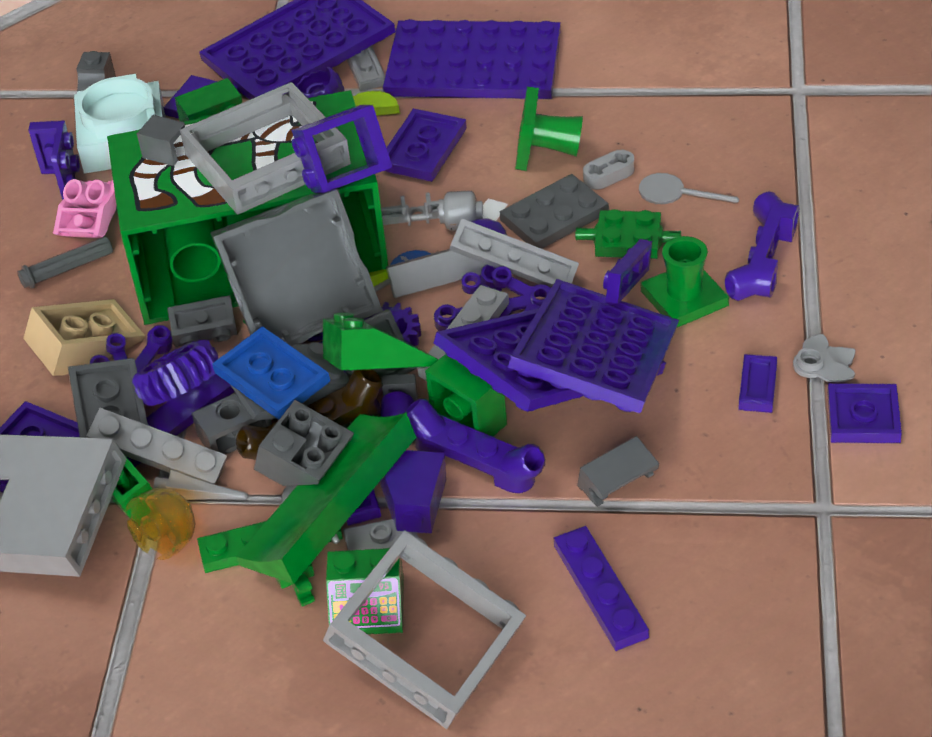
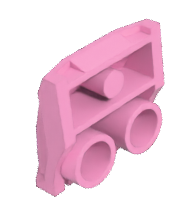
M77 179L70 180L64 187V199L58 205L53 234L66 237L103 238L108 231V226L117 207L113 180L108 182L100 180H88V182Z

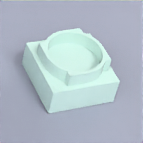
M136 74L101 80L86 90L78 91L77 94H74L76 141L84 174L111 169L107 136L139 130L152 115L165 117L159 81L145 83L137 79Z

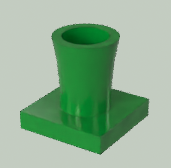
M527 87L519 131L515 169L527 171L531 146L547 148L577 157L583 116L565 117L536 114L539 88Z
M689 236L676 237L666 242L662 248L666 272L641 282L642 294L660 314L679 320L677 328L729 306V296L704 270L708 254L707 246L701 240Z

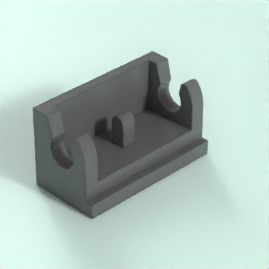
M636 436L580 467L577 486L598 507L604 503L603 500L609 494L643 475L647 478L653 476V471L659 468L660 463Z

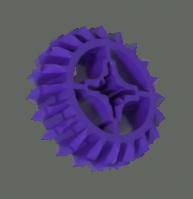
M198 340L188 345H183L168 354H164L162 357L146 365L145 368L139 370L132 380L135 387L134 390L137 396L143 400L144 405L154 406L170 401L200 386L201 383L215 375L212 363L218 360L219 355L209 340Z

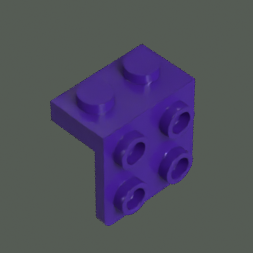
M65 120L30 122L28 131L41 174H55L63 200L65 185L70 180L76 179L75 173L80 170L79 156L77 154L74 155L73 134L67 131Z

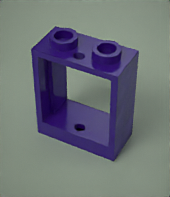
M359 105L292 130L294 136L292 147L297 157L301 158L304 167L302 171L304 183L314 193H326L392 168L373 105ZM354 121L367 165L327 180L313 135Z

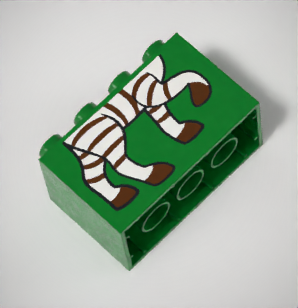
M351 90L308 98L325 117L356 107ZM291 115L208 151V153L231 180H234L295 153L292 147V139H294L292 130L302 127V125ZM208 117L184 121L185 127ZM354 121L336 127L347 139L351 164L325 175L327 180L367 165ZM139 130L107 136L120 233L144 325L168 321V307L229 295L232 308L239 307L210 232L314 192L307 188L306 185H303L237 215L185 155L181 135L174 142L178 159L174 166L142 158L137 137ZM373 174L336 188L354 232L357 252L368 273L386 269V266H389L376 175Z

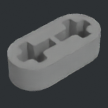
M616 150L587 163L583 168V183L590 189L599 190L631 176L634 172V155L627 150Z

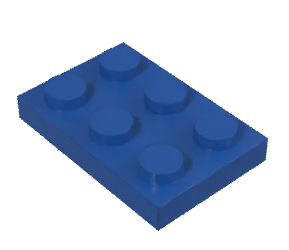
M263 326L212 363L215 374L278 420L294 400L303 403L330 382L329 373Z

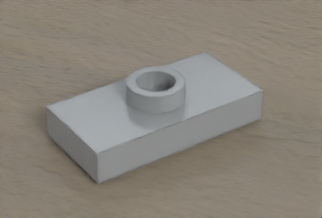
M393 519L343 529L347 550L391 548L403 533V531L396 530ZM408 532L412 536L418 537L417 532Z

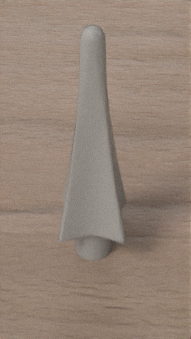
M170 470L168 479L156 477L153 486L154 491L167 492L166 502L206 499L246 500L248 498L246 492L211 484L174 470Z

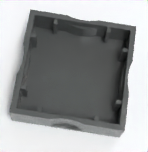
M338 189L326 193H312L210 232L250 335L263 326L284 342L293 346L301 344L312 336L323 332V319L334 318V313H353L354 318L365 319L383 311L368 270L357 252L354 232Z

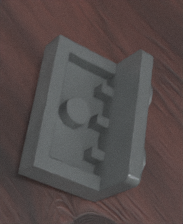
M230 295L167 308L171 336L175 347H182L198 340L222 342L230 339L233 335H238Z

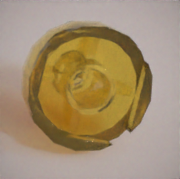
M160 487L150 489L132 498L126 506V511L131 509V519L126 522L134 541L146 553L152 548L162 554L157 558L159 560L169 559L187 546L194 535L196 523L192 506L188 500L172 489Z

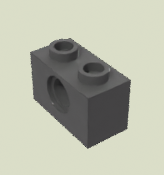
M236 393L192 412L196 433L203 445L223 454L237 450L236 436L243 426L266 428L272 424L271 419L253 420Z

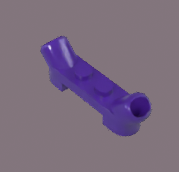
M770 191L760 194L755 199L753 213L764 227H758L756 234L757 246H751L748 264L726 273L725 289L730 298L740 301L753 295L772 297L777 284L778 260L773 259L779 240L792 242L799 219V205L783 203L774 192Z
M427 399L416 400L403 412L407 413L417 437L414 440L417 451L445 453V456L494 476V486L508 492L523 493L530 490L535 483V477L542 472L545 466L546 459L544 453L537 445L526 444L516 447L441 416Z

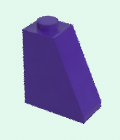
M406 450L380 480L379 483L397 531L432 533L447 480L445 453Z

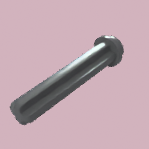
M103 237L27 267L23 265L22 269L17 271L19 280L24 288H35L36 283L111 254L113 252L112 244L107 237Z

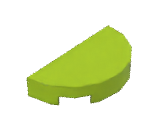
M367 91L353 96L356 107L359 105H373L376 116L400 113L396 98L388 93Z

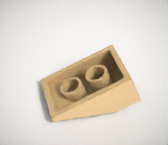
M115 299L32 307L23 339L53 376H63L69 374V366L90 364L91 358L96 355H103L107 358L112 357L106 350V339L109 335L114 333L123 335L126 339V350L143 341L145 334ZM113 343L112 345L119 346L120 344Z

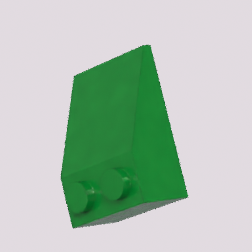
M334 313V318L323 319V359L341 371L430 367L439 360L418 347L364 322V319L354 318L353 313Z

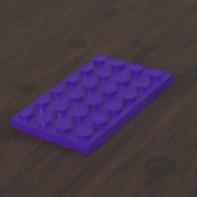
M293 0L199 51L201 60L222 78H228L244 96L251 100L290 82L296 86L303 76L310 75L311 72L326 70V67L329 66L331 68L338 66L343 61L395 33L396 30L392 21L362 0Z
M398 20L384 79L383 92L393 97L525 99L527 87L539 88L538 99H552L561 22Z
M556 279L513 351L508 368L516 370L518 374L524 377H536L548 381L556 388H568L582 393L583 396L590 400H603L614 404L622 411H634L641 414L675 334L679 320L621 301L618 305L606 302V295Z
M538 309L436 332L433 344L442 349L448 357L457 360L468 368L471 374L479 376L490 384L493 390L502 393L512 400L521 410L527 412L583 396L582 393L568 388H556L548 381L536 377H524L518 374L516 370L508 368L513 351ZM662 362L657 375L663 374L666 362Z

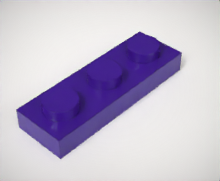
M640 239L632 248L628 249L622 259H618L616 265L611 270L606 272L603 282V288L607 290L606 302L618 305L649 271L652 241Z

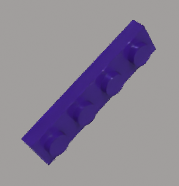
M583 526L554 537V548L614 650L618 651L649 639V628L588 528Z

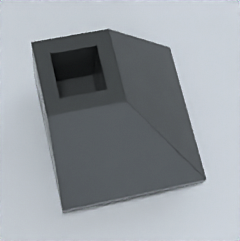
M294 400L259 445L254 470L282 486L319 484L353 438L354 433Z

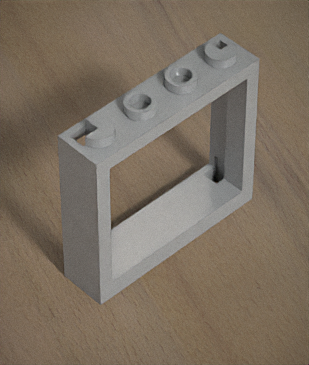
M292 82L180 129L185 155L237 215L305 185L302 177L304 167L301 158L297 157L295 153L234 180H231L208 153V151L291 115L302 126L326 118ZM336 127L313 135V138L318 142L315 145L325 175L351 164L347 139Z
M404 530L330 623L323 641L447 729L515 635L527 615L522 613L513 602L504 600L489 590L483 581L472 578L459 569L453 560L442 557L429 548L424 540L412 536ZM399 558L405 560L503 629L455 696L349 622Z

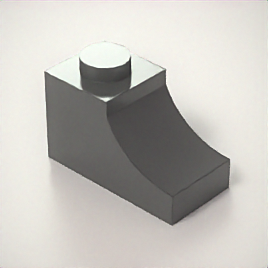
M83 52L76 68L78 74L77 92L84 91L101 80L116 77L110 52Z

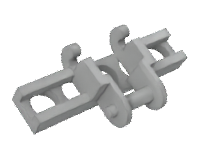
M429 192L426 193V203H424V206L409 208L408 205H405L404 196H400L401 205L381 208L383 225L408 222V226H411V222L426 220L427 224H429V219L439 218V200L431 201Z

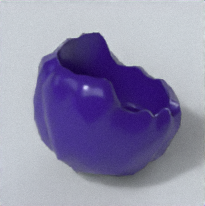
M330 66L326 67V70L311 72L310 75L303 76L296 85L307 98L345 91L339 74Z

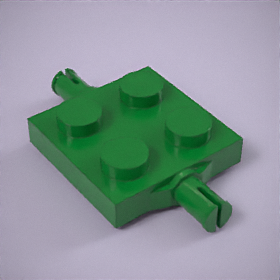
M616 209L600 210L599 220L594 228L576 227L575 232L576 240L594 241L595 257L623 258L629 248H632L640 239L652 241L650 259H657L658 249L662 246V243H666L676 237H681V231H663L661 212H651L648 210L639 212Z

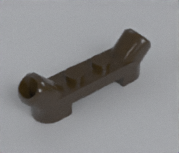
M373 369L354 370L345 387L307 407L341 426L350 421L353 422L359 414L377 417L381 409L377 396L383 387L382 380ZM277 422L266 428L243 426L236 436V447L242 458L256 460L259 445Z

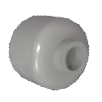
M450 191L445 194L444 199H439L440 224H445L446 228L450 231L457 230L461 218L470 222L476 219H483V202L477 201L476 195L472 191Z

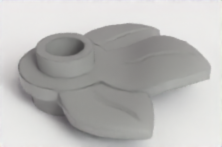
M824 334L815 335L804 341L803 348L794 357L793 368L796 373L803 377H819L833 383L846 382L855 377V372L849 368L855 356V349L831 347Z

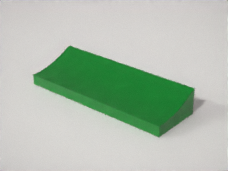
M407 413L389 417L359 414L347 428L354 433L353 438L319 484L297 485L238 553L236 558L240 566L294 584L417 438Z

